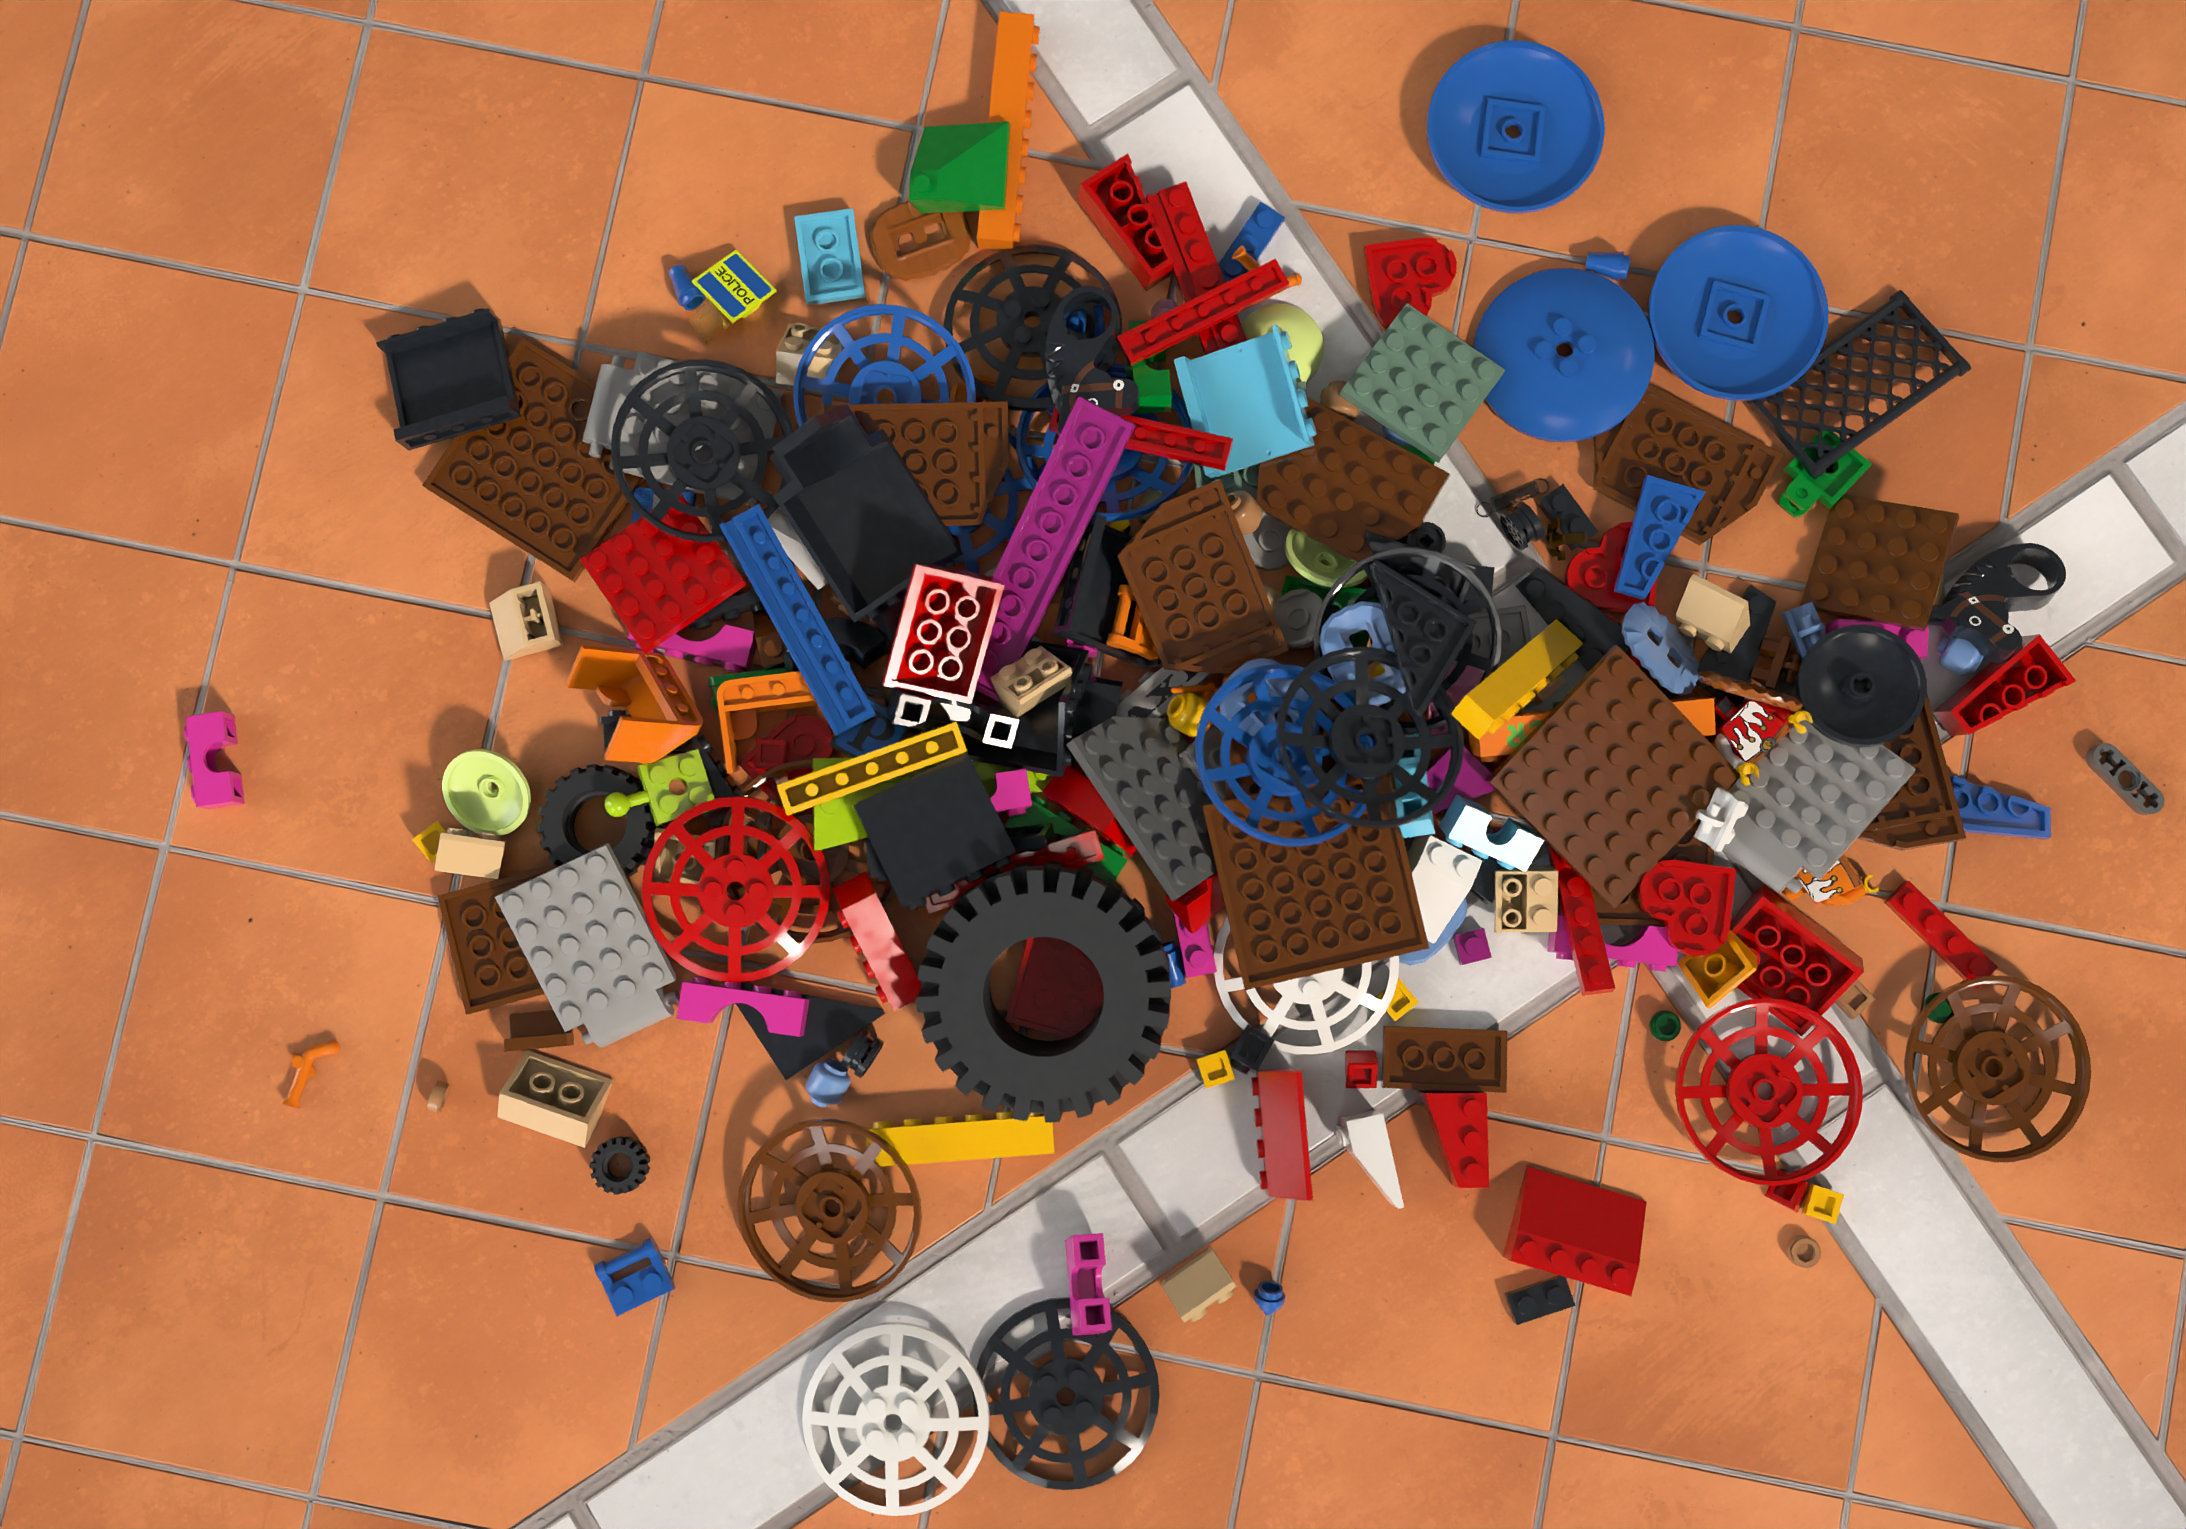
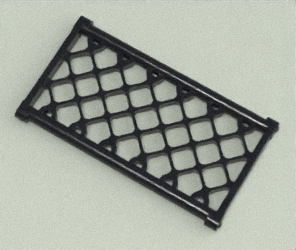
M1898 290L1889 297L1888 302L1822 347L1812 366L1805 372L1807 373L1813 369L1823 373L1824 380L1822 386L1808 384L1804 374L1799 378V381H1795L1790 385L1800 390V402L1784 400L1783 393L1780 391L1765 398L1746 401V403L1799 461L1806 472L1813 479H1817L1825 473V469L1950 380L1956 376L1961 377L1971 370V366L1910 301V298L1902 290ZM1901 307L1912 320L1901 319L1898 308ZM1881 320L1892 324V337L1877 335L1875 324ZM1898 325L1912 326L1915 330L1914 339L1899 338L1897 336ZM1919 328L1932 342L1919 339ZM1858 336L1870 342L1869 353L1854 351L1851 341ZM1875 341L1890 343L1891 355L1876 354L1874 352ZM1896 344L1912 346V358L1897 357L1895 354ZM1917 348H1932L1934 350V361L1919 360L1917 358ZM1939 350L1952 363L1951 366L1939 361ZM1835 352L1838 355L1845 356L1847 358L1846 369L1830 367L1828 357ZM1851 358L1867 359L1868 372L1852 370ZM1873 360L1888 362L1890 364L1889 375L1874 373L1872 371ZM1894 363L1909 364L1911 366V377L1906 378L1894 375ZM1916 366L1932 368L1934 378L1928 382L1917 379L1915 376ZM1828 374L1843 375L1845 377L1844 388L1828 386ZM1850 376L1865 378L1867 381L1866 391L1851 390L1849 388ZM1871 379L1885 380L1888 383L1887 394L1873 393L1870 389ZM1893 382L1907 383L1911 394L1904 399L1892 393ZM1805 390L1821 392V405L1806 403L1804 401ZM1826 393L1841 394L1843 396V407L1827 406ZM1849 395L1864 398L1863 411L1847 407ZM1869 399L1885 400L1887 411L1882 415L1871 412L1869 410ZM1765 401L1777 407L1776 418L1763 405ZM1781 407L1797 408L1799 411L1798 421L1783 420L1781 418ZM1803 409L1819 411V424L1803 422ZM1824 412L1839 413L1841 415V427L1825 425ZM1846 415L1861 416L1864 427L1857 432L1845 426ZM1782 425L1796 428V440L1792 438ZM1802 428L1814 429L1818 432L1816 444L1800 440ZM1822 432L1838 433L1841 443L1835 448L1824 445L1822 443ZM1802 448L1814 449L1817 460L1813 462Z

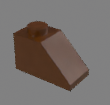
M767 611L753 614L755 638L763 668L765 670L785 668L783 654L788 649Z

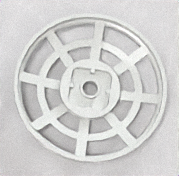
M1226 916L1218 932L1214 949L1217 970L1214 976L1223 1005L1232 1019L1244 1030L1249 1023L1239 1014L1228 994L1231 991L1244 989L1242 978L1236 977L1224 980L1223 952L1230 932L1229 921ZM1399 955L1390 957L1389 980L1382 1000L1366 993L1371 977V962L1362 964V975L1358 988L1342 980L1344 968L1275 983L1273 985L1282 997L1274 1010L1261 999L1255 988L1246 990L1254 1005L1268 1017L1260 1031L1272 1037L1279 1024L1297 1030L1317 1029L1322 1043L1319 1046H1293L1274 1040L1271 1048L1293 1054L1313 1055L1331 1052L1348 1046L1363 1037L1377 1024L1386 1012L1397 985ZM1335 991L1351 999L1341 1010L1331 1016H1326L1322 1001L1331 996ZM1293 1002L1310 1004L1314 1020L1300 1021L1287 1018L1285 1015ZM1359 1003L1375 1011L1371 1018L1357 1031L1334 1042L1330 1025L1346 1018L1356 1009Z
M901 1322L882 1323L863 1328L837 1344L821 1361L810 1380L804 1399L802 1415L803 1434L808 1454L817 1472L826 1484L841 1498L854 1506L875 1514L890 1516L912 1515L927 1511L946 1502L956 1494L971 1478L983 1456L990 1424L989 1402L984 1384L975 1366L966 1354L951 1340L934 1330L916 1324ZM880 1335H890L889 1355L870 1358L853 1368L843 1354L848 1348L863 1340ZM903 1335L913 1336L930 1342L942 1349L950 1358L936 1371L932 1366L919 1359L902 1355ZM834 1363L844 1376V1379L840 1382L833 1395L829 1413L812 1411L813 1399L818 1384L829 1366ZM888 1365V1383L871 1389L861 1378L863 1373L873 1368ZM901 1366L915 1369L929 1379L918 1390L905 1383H900ZM959 1367L965 1373L974 1391L978 1406V1416L959 1417L956 1398L946 1382ZM851 1385L862 1398V1402L858 1407L856 1415L838 1414L842 1398ZM937 1389L940 1390L946 1402L949 1417H932L926 1399ZM889 1414L898 1415L902 1420V1427L898 1430L890 1429L885 1422L886 1416ZM811 1424L829 1426L832 1446L842 1462L831 1474L825 1469L818 1456L812 1437ZM838 1427L856 1428L861 1445L850 1456L846 1453L841 1443ZM978 1430L977 1442L972 1457L963 1473L957 1479L944 1465L955 1448L959 1431ZM931 1431H949L945 1447L936 1459L924 1447V1444ZM870 1454L877 1459L886 1461V1479L873 1476L862 1470L858 1465ZM915 1456L927 1468L913 1477L899 1479V1461ZM852 1473L855 1477L869 1485L886 1489V1506L874 1505L860 1500L843 1489L839 1483ZM933 1476L947 1487L940 1495L926 1502L899 1507V1489L917 1486Z

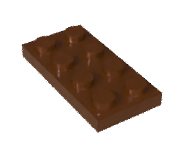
M1383 1026L1382 1088L1506 1093L1508 1031Z

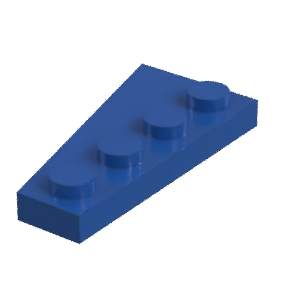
M1650 475L1644 478L1614 592L1642 600L1647 597L1664 567L1666 559L1677 544L1678 538L1690 521L1698 503L1703 498L1705 491Z
M1955 775L1950 776L1965 832L2034 839H2048L2051 837L2050 807L2014 795L2008 796L1996 792V789L1987 786L1981 787L1966 782V779Z

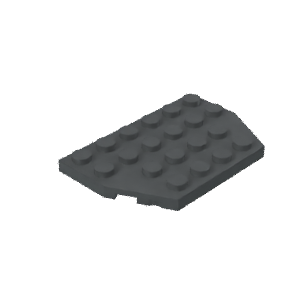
M1113 716L1070 741L1067 747L1170 899L1174 901L1217 872L1202 806L1214 803L1207 795L1201 780L1191 771L1192 767L1183 757L1179 756L1189 745L1180 731L1170 725L1168 719Z

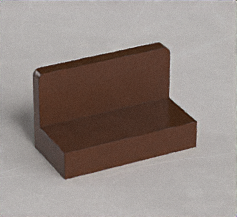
M554 1010L509 1015L511 1039H504L505 1052L574 1045L573 1029L565 1032Z

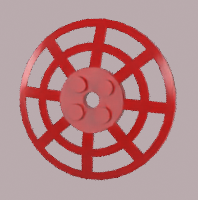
M742 796L722 797L703 802L685 811L672 821L661 833L651 849L644 868L642 881L643 908L647 922L662 948L686 969L703 977L726 982L754 981L768 977L787 968L800 958L811 946L821 930L828 911L830 898V880L826 860L822 850H814V836L808 828L793 814L787 815L785 809L776 804L758 798ZM721 807H732L730 826L712 829L696 839L683 826L690 819L704 812ZM745 807L769 812L786 821L793 828L779 841L763 830L744 826ZM674 835L686 849L681 853L674 866L670 883L652 882L657 858L666 842ZM731 835L730 853L722 855L715 860L702 847L705 843L715 838ZM744 835L757 838L772 848L760 860L751 855L744 854ZM801 837L808 844L816 860L820 874V885H802L798 866L792 854L788 851ZM693 855L705 868L700 877L699 884L680 883L683 869L689 858ZM780 857H782L789 869L792 885H774L768 869ZM730 883H742L745 887V895L740 899L731 898L727 893V887ZM651 895L670 896L673 913L680 927L684 930L672 943L664 936L656 920ZM680 896H696L699 898L704 913L692 924L689 923L683 912ZM820 897L819 909L814 924L806 938L799 945L786 932L798 914L801 898ZM773 898H792L789 911L779 926L767 914ZM713 921L721 926L728 927V946L715 943L703 937L700 933ZM758 922L770 934L756 943L741 946V928ZM693 940L709 951L728 955V973L701 967L684 957L680 951ZM776 941L790 953L783 960L767 968L741 973V955L759 952L773 945Z
M1758 998L1728 1005L1712 1014L1696 1029L1688 1040L1679 1060L1676 1072L1675 1097L1683 1128L1692 1144L1707 1161L1720 1171L1736 1179L1757 1185L1779 1186L1809 1179L1827 1169L1841 1156L1851 1142L1859 1124L1862 1111L1863 1087L1854 1053L1845 1038L1833 1024L1819 1013L1801 1004L1784 999ZM1756 1008L1754 1027L1738 1030L1725 1037L1722 1041L1710 1029L1716 1022L1730 1014ZM1769 1008H1778L1795 1013L1810 1021L1816 1028L1804 1039H1801L1787 1030L1768 1026ZM1754 1036V1054L1739 1060L1728 1049L1737 1041ZM1768 1036L1781 1038L1795 1047L1784 1058L1768 1054ZM1825 1036L1833 1043L1842 1059L1848 1083H1828L1825 1068L1817 1053L1812 1049ZM1702 1038L1713 1051L1708 1056L1703 1067L1700 1086H1683L1688 1059L1694 1046ZM1804 1056H1806L1814 1069L1817 1083H1802L1798 1072L1794 1068ZM1718 1058L1731 1069L1726 1085H1710L1712 1070ZM1762 1082H1767L1771 1086L1772 1091L1771 1095L1763 1100L1758 1096L1757 1088ZM1803 1096H1818L1815 1113L1808 1124L1797 1112L1801 1106ZM1829 1096H1849L1844 1124L1837 1138L1831 1144L1817 1132L1825 1118ZM1727 1097L1729 1106L1734 1112L1723 1126L1714 1113L1710 1098ZM1701 1098L1705 1116L1716 1132V1135L1707 1146L1701 1142L1691 1126L1685 1109L1684 1099ZM1743 1122L1758 1127L1760 1146L1745 1143L1734 1137L1733 1133ZM1788 1122L1800 1133L1788 1142L1773 1146L1772 1128L1782 1126ZM1807 1141L1823 1153L1817 1160L1801 1169L1785 1174H1777L1775 1155L1791 1152L1804 1145ZM1727 1142L1742 1152L1761 1156L1764 1175L1738 1170L1724 1163L1716 1156Z

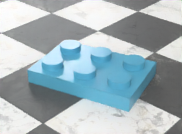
M853 208L794 216L807 306L865 298L866 293Z

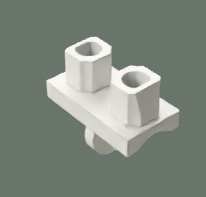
M1717 787L1707 810H1698L1696 817L1701 822L1694 837L1708 844L1713 850L1722 852L1724 845L1730 844V841L1735 836L1733 826L1737 818L1745 816L1748 805L1724 788Z

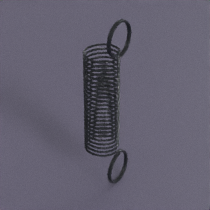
M1531 481L1494 496L1493 503L1496 511L1488 502H1481L1480 504L1487 503L1491 508V513L1492 510L1498 512L1517 504V502L1520 503L1544 493H1539L1536 481ZM1477 506V509H1476V510H1477V514H1478L1480 517H1483V518L1488 517V516H1485V517H1484V516H1481V515L1478 513V506Z

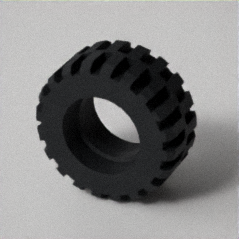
M597 764L587 765L585 769L577 767L570 770L568 777L561 776L555 781L557 787L554 790L548 789L544 795L548 799L546 805H540L538 814L542 815V823H537V832L543 835L540 844L543 850L549 852L548 859L554 865L561 866L590 852L579 844L575 836L574 823L579 809L585 802L595 796H609L614 792H621L627 796L644 791L641 780L614 766H600ZM648 802L629 808L626 813L627 827L621 841L612 849L625 876L631 877L638 872L637 868L639 866L646 865L649 853L654 846V831L656 828L662 829V825H655Z

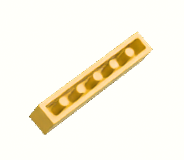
M1556 619L1471 690L1451 714L1478 740L1488 731L1493 735L1506 722L1503 718L1509 721L1521 707L1524 708L1536 694L1539 695L1550 682H1554L1565 669L1567 670L1579 658L1576 652L1583 643Z
M957 722L776 786L786 814L791 815L965 753L967 750Z
M1013 1111L997 1112L996 1118L984 1119V1114L965 1115L966 1121L953 1122V1116L934 1117L935 1123L922 1124V1118L905 1119L904 1125L892 1126L891 1121L873 1122V1128H868L889 1143L906 1164L1055 1153L1053 1123H1045L1044 1113L1031 1112L1027 1121L1013 1119ZM866 1138V1148H868L872 1142L868 1138ZM883 1149L874 1160L880 1167L897 1165Z

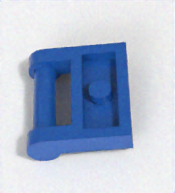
M652 1237L643 1241V1245L608 1262L603 1260L594 1265L596 1275L603 1284L616 1316L676 1288L660 1250ZM643 1258H650L652 1265L615 1282L612 1273Z

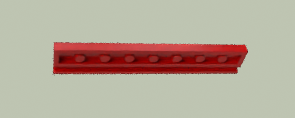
M1185 181L1162 189L1153 195H1146V201L1150 203L1154 212L1153 217L1156 224L1160 227L1175 261L1172 270L1184 302L1186 303L1225 284L1187 182ZM1237 314L1197 333L1205 355L1247 341Z

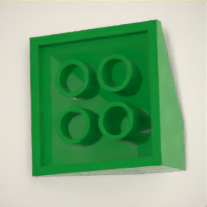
M1009 121L924 127L910 171L909 201L921 214L1005 210L1010 139Z

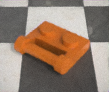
M1119 585L1117 595L1120 599L1111 634H1108L1106 644L1149 660L1158 659V654L1137 604L1129 638L1124 636L1131 601H1135L1129 585Z

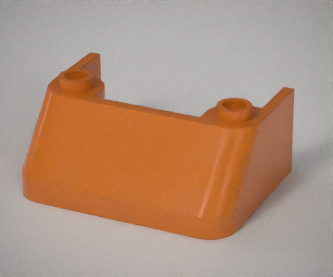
M581 645L566 682L567 688L596 690L604 704L610 707H626L631 717H620L604 755L606 760L639 762L642 764L654 763L698 734L703 718L672 665L664 656L654 652L645 654L643 651Z
M800 671L727 680L717 690L727 774L740 770L736 740L748 739L756 733L758 729L757 713L817 706L818 718L831 728Z

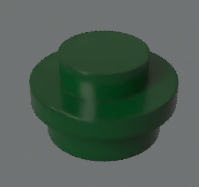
M1940 992L1930 994L1924 1001L1923 1009ZM1947 999L1941 1002L1929 1014L1928 1019L1930 1021L1944 1023L1953 1015Z
M1662 1010L1656 1012L1651 1017L1649 1028L1651 1034L1656 1039L1671 1041L1679 1035L1681 1023L1676 1014L1671 1011Z

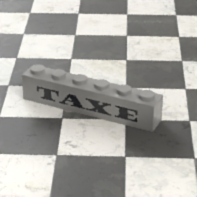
M1163 667L1156 673L1150 670L1138 681L1141 686L1134 692L1128 689L1120 696L1116 716L1163 718L1167 714L1170 701L1176 695L1183 694L1172 693L1171 688L1201 685L1215 672L1164 670Z

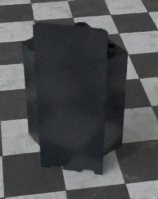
M844 404L813 416L772 448L775 453L769 458L787 484L774 494L773 497L852 620L856 622L863 617H866L868 621L874 619L882 633L887 637L889 644H892L914 564L953 569L956 566L954 560L963 555V553L884 429L867 435L848 404Z
M1031 641L1026 653L1029 650L1042 646L1071 668L1072 674L1067 685L1018 717L1020 721L1012 748L982 743L970 735L960 733L967 753L973 761L1063 777L1067 766H1072L1073 761L1076 760L1067 744L1076 737L1116 716L1123 682L1091 676L1093 665L1088 663V650ZM884 686L885 706L888 707L893 688ZM975 690L974 701L1003 707L1001 702H997ZM911 727L910 729L921 731V734L940 727H926L923 730Z

